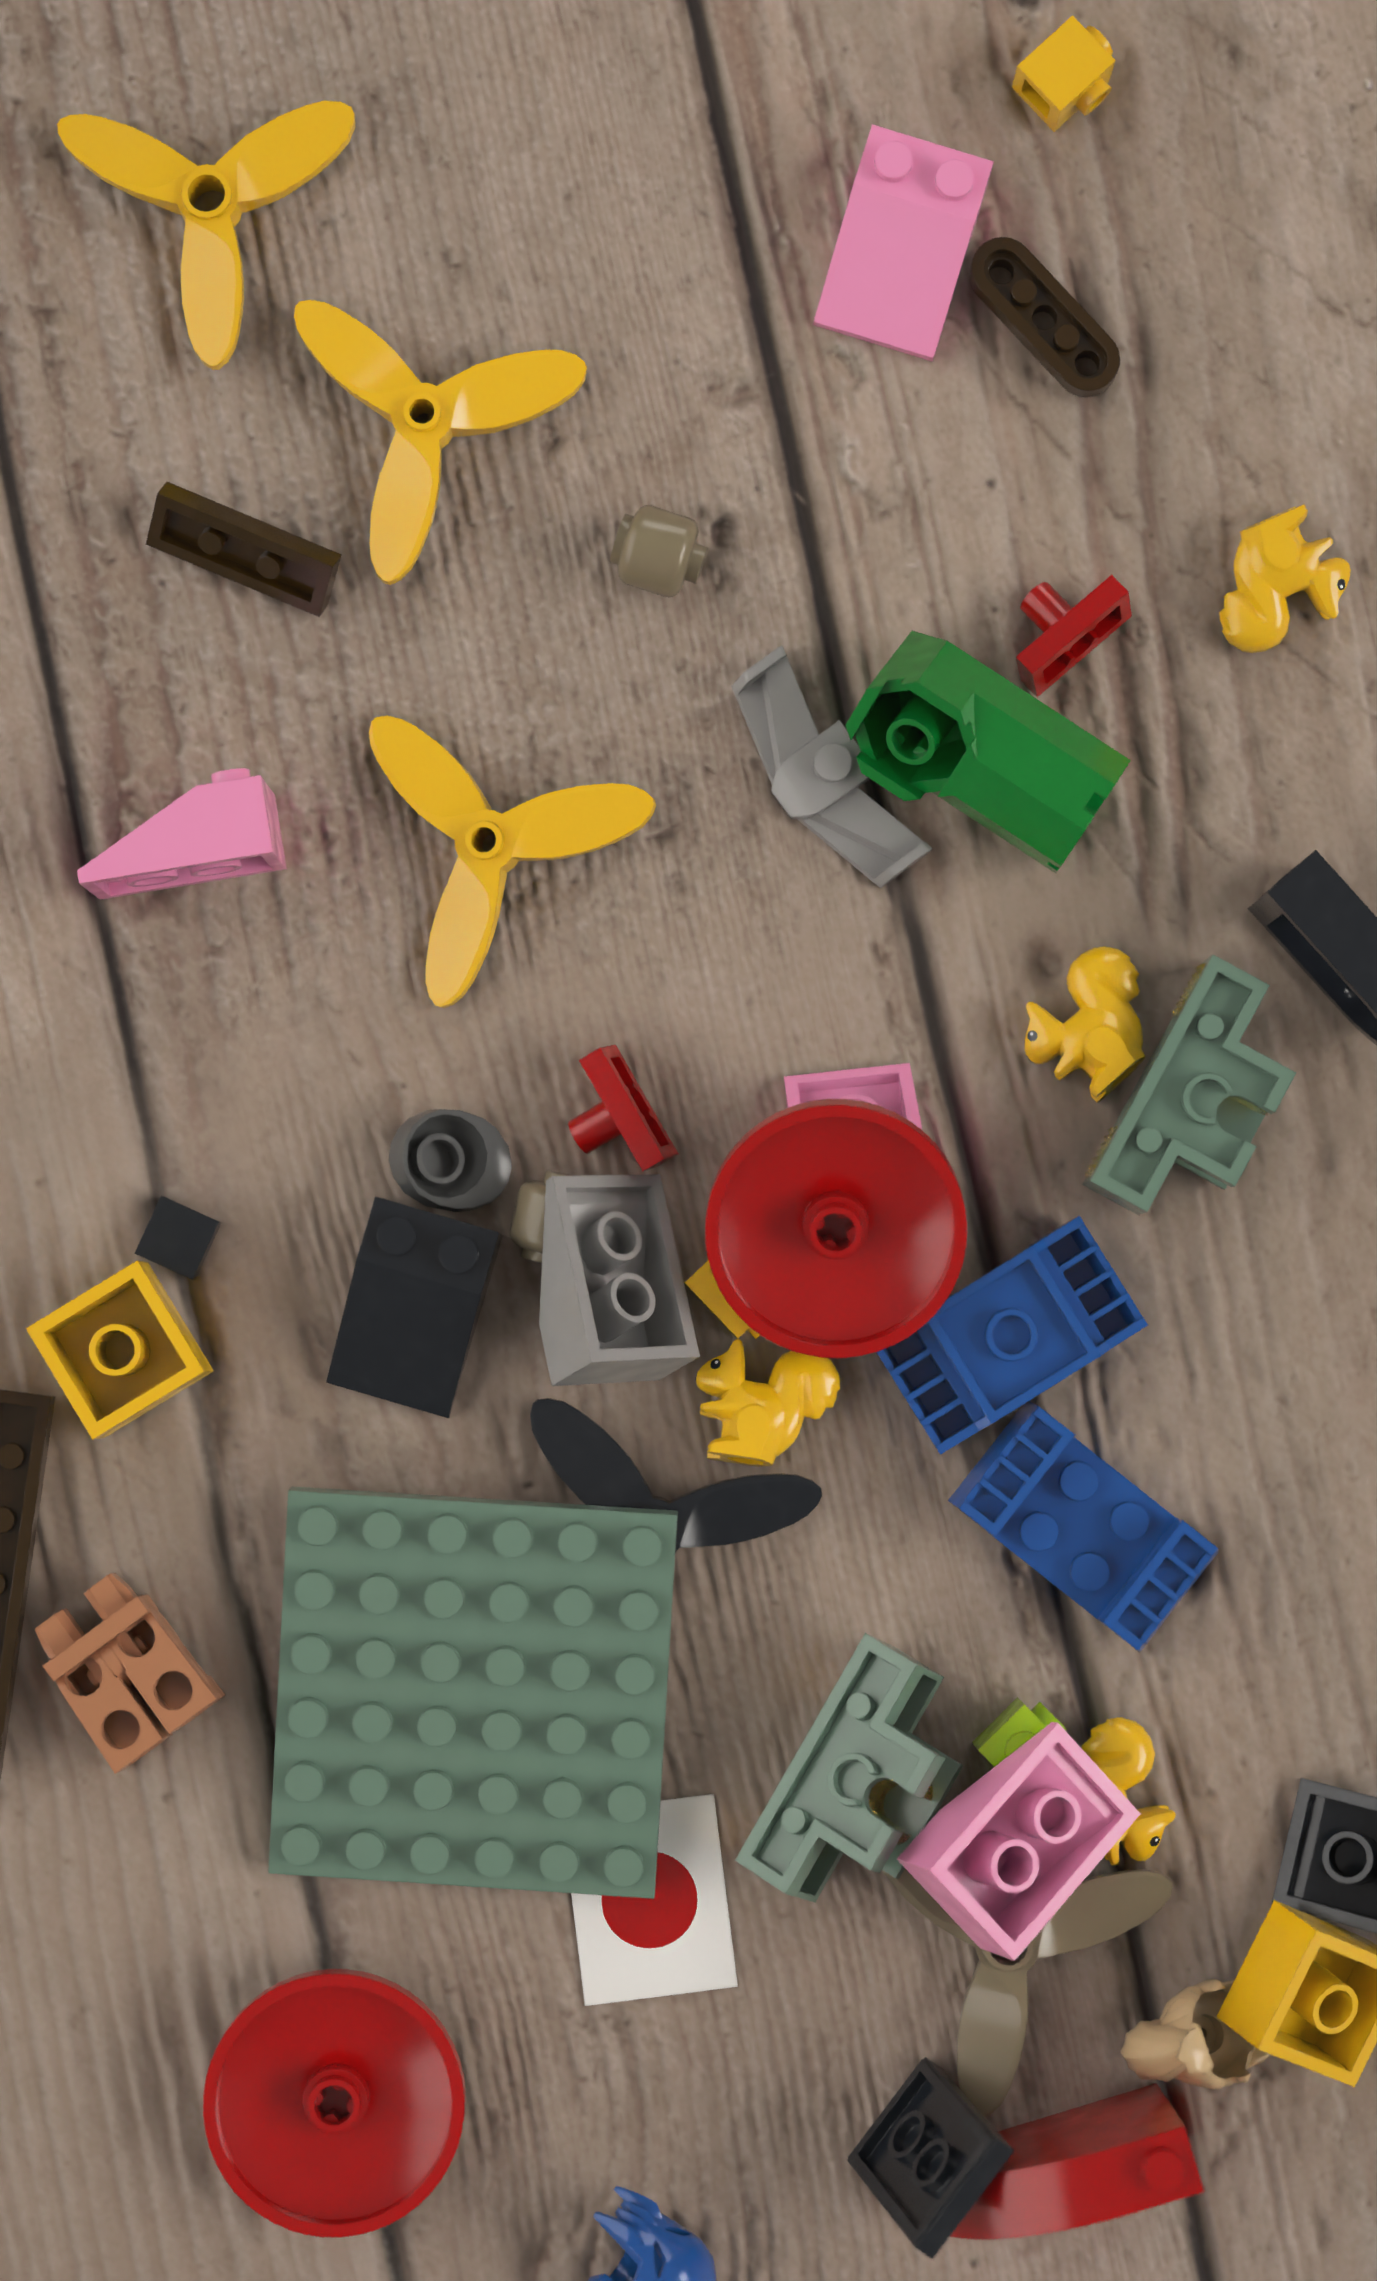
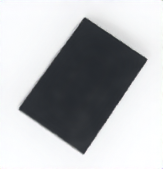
M925 2057L919 2062L848 2156L847 2161L914 2247L933 2260L1013 2154L1014 2150L944 2070Z

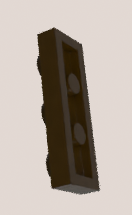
M166 482L157 493L146 541L148 546L318 617L321 616L329 604L342 555L170 482Z

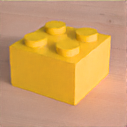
M135 1261L26 1328L92 1440L106 1438L214 1372L148 1262Z
M1274 1900L1216 2017L1258 2050L1355 2087L1377 2043V1945L1367 1938Z

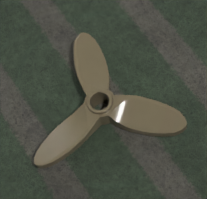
M906 1868L899 1879L883 1871L903 1897L931 1922L953 1936L976 1947L979 1961L963 2001L959 2023L957 2076L960 2090L984 2117L991 2115L1003 2103L1021 2059L1028 2022L1027 1971L1035 1964L1038 1958L1081 1950L1105 1942L1148 1920L1160 1911L1170 1898L1173 1885L1168 1877L1160 1872L1148 1869H1132L1084 1879L1017 1959L1013 1961L979 1948Z

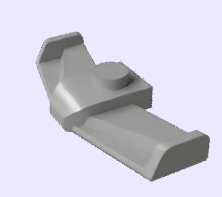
M783 646L772 651L746 670L731 687L771 781V793L790 819L800 821L880 888L932 851L933 848L921 840L858 788L870 778L861 773L856 759L860 753V748L854 739L850 741L848 732L841 721H837L821 734L818 733Z

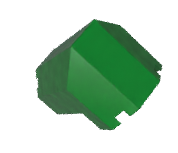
M916 631L909 633L868 686L845 725L850 741L856 736L860 748V753L856 759L863 775L903 801L918 800L925 793H934L937 797H940L1054 873L1060 869L1131 761L949 641Z

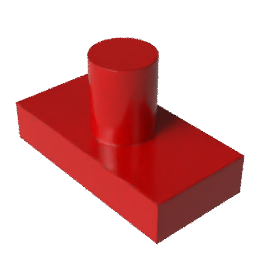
M1110 575L1077 605L1072 607L1048 582L1040 583L1034 587L1023 599L1020 609L1034 622L1043 634L1016 656L1021 682L1036 697H1039L1132 617L1129 591L1113 575Z
M616 1044L600 1047L579 1060L602 1102L568 1122L572 1137L584 1153L589 1154L622 1135L642 1171L658 1167L678 1155L676 1148Z

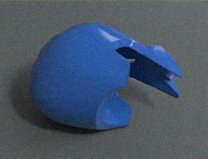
M616 2186L614 2191L623 2199L621 2203L622 2208L618 2207L615 2211L617 2218L598 2211L593 2214L594 2219L623 2248L625 2254L610 2276L599 2274L590 2277L588 2281H717L714 2259L702 2239L662 2214L653 2200L634 2191Z

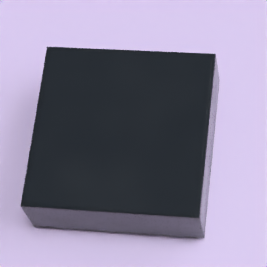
M161 1195L134 1254L191 1280H196L222 1222Z

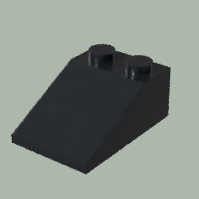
M375 1196L356 1259L326 1383L449 1418L503 1235L493 1230Z
M1305 1778L1300 1779L1272 1903L1276 1900L1309 1915L1377 1934V1797Z

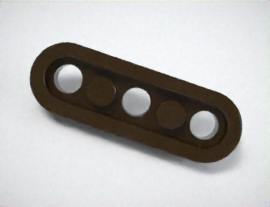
M997 237L983 243L974 254L969 273L970 283L975 294L1066 391L1079 397H1093L1106 391L1113 383L1120 366V353L1113 339L1021 242L1009 237ZM995 267H1004L1011 273L1012 280L1005 284H998L991 279L989 272ZM1039 312L1048 313L1052 316L1055 325L1047 330L1039 329L1034 325L1032 316ZM1083 357L1090 358L1095 362L1097 371L1092 375H1083L1077 371L1075 361Z

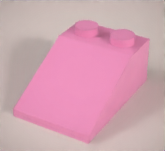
M872 124L853 183L813 325L933 362L994 161Z
M238 768L213 773L211 775L212 783L196 785L77 870L79 884L101 900L285 870L287 868L275 794L261 775L251 777L249 769Z
M1051 1722L940 1809L899 1855L897 1860L979 1948L1015 1961L1141 1813L1059 1723Z

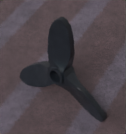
M552 1398L537 1399L532 1404L530 1420L532 1432L537 1443L555 1472L573 1493L586 1505L678 1511L676 1551L679 1548L728 1545L763 1537L808 1516L819 1504L822 1497L821 1487L813 1480L796 1474L776 1473L747 1475L711 1483L669 1501L663 1497L653 1495L642 1474L624 1449L605 1429L579 1409L565 1401Z

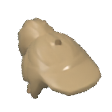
M1207 1979L1179 1991L1176 1996L1172 1997L1165 2004L1160 2019L1140 2021L1132 2030L1126 2033L1125 2043L1120 2051L1127 2061L1128 2068L1135 2072L1140 2079L1168 2082L1175 2078L1187 2084L1219 2090L1234 2083H1246L1250 2078V2073H1248L1247 2069L1264 2062L1271 2054L1255 2048L1216 2017L1234 1980L1221 1982V1980Z

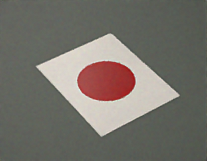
M714 1794L661 1800L655 1898L571 1893L585 2006L738 1987Z

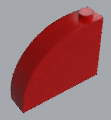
M1155 2083L1000 2130L998 2133L1013 2148L1014 2152L950 2237L994 2240L1042 2235L1116 2219L1203 2193L1205 2191L1185 2125L1158 2084Z

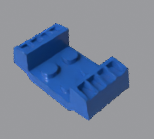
M1078 1216L949 1296L938 1312L922 1328L901 1342L878 1351L877 1354L941 1455L1099 1358L1119 1343L1148 1326L1085 1223Z
M1028 1401L1022 1405L948 1501L1140 1653L1214 1559L1219 1550L1184 1520L1174 1517L1074 1437L1075 1434L1038 1405Z

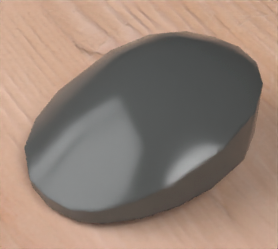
M426 1110L408 1118L397 1129L390 1145L388 1159L393 1178L405 1194L426 1207L451 1212L472 1211L492 1203L501 1195L509 1182L512 1169L509 1146L497 1128L484 1118L461 1110Z

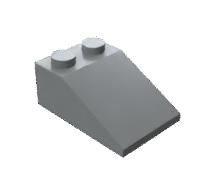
M660 1174L552 1176L546 1180L539 1327L552 1386L657 1381L700 1357Z

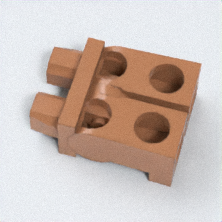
M110 1573L84 1593L103 1622L85 1634L68 1609L65 1608L37 1626L35 1632L44 1651L51 1659L43 1665V1668L53 1682L56 1681L66 1701L116 1774L134 1764L173 1735V1732L180 1730L226 1695L212 1676H207L181 1642L172 1626L158 1611V1607L148 1594L137 1596L134 1590L116 1573Z

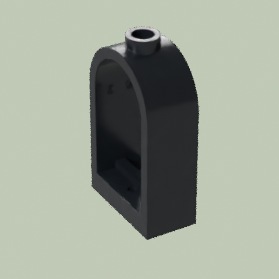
M1315 850L1254 902L1248 910L1339 1011L1363 1035L1377 1045V917L1318 851Z

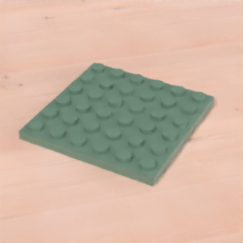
M291 1486L288 1490L268 1873L654 1899L678 1511Z

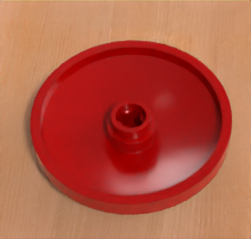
M823 1099L797 1104L771 1115L749 1130L736 1143L720 1166L711 1187L705 1219V1244L710 1268L719 1290L734 1312L750 1328L769 1341L797 1353L823 1358H848L875 1353L901 1342L922 1328L938 1312L952 1292L961 1272L967 1245V1218L963 1195L955 1172L940 1148L923 1130L901 1115L875 1104L849 1099Z
M324 1969L295 1975L280 1981L255 1997L239 2012L218 2043L210 2061L203 2092V2119L208 2145L219 2171L231 2189L247 2206L270 2222L290 2231L317 2237L340 2238L369 2233L394 2223L418 2207L440 2183L451 2165L462 2134L466 2110L465 2081L460 2058L452 2039L437 2016L424 2002L397 1983L378 1975L350 1969Z

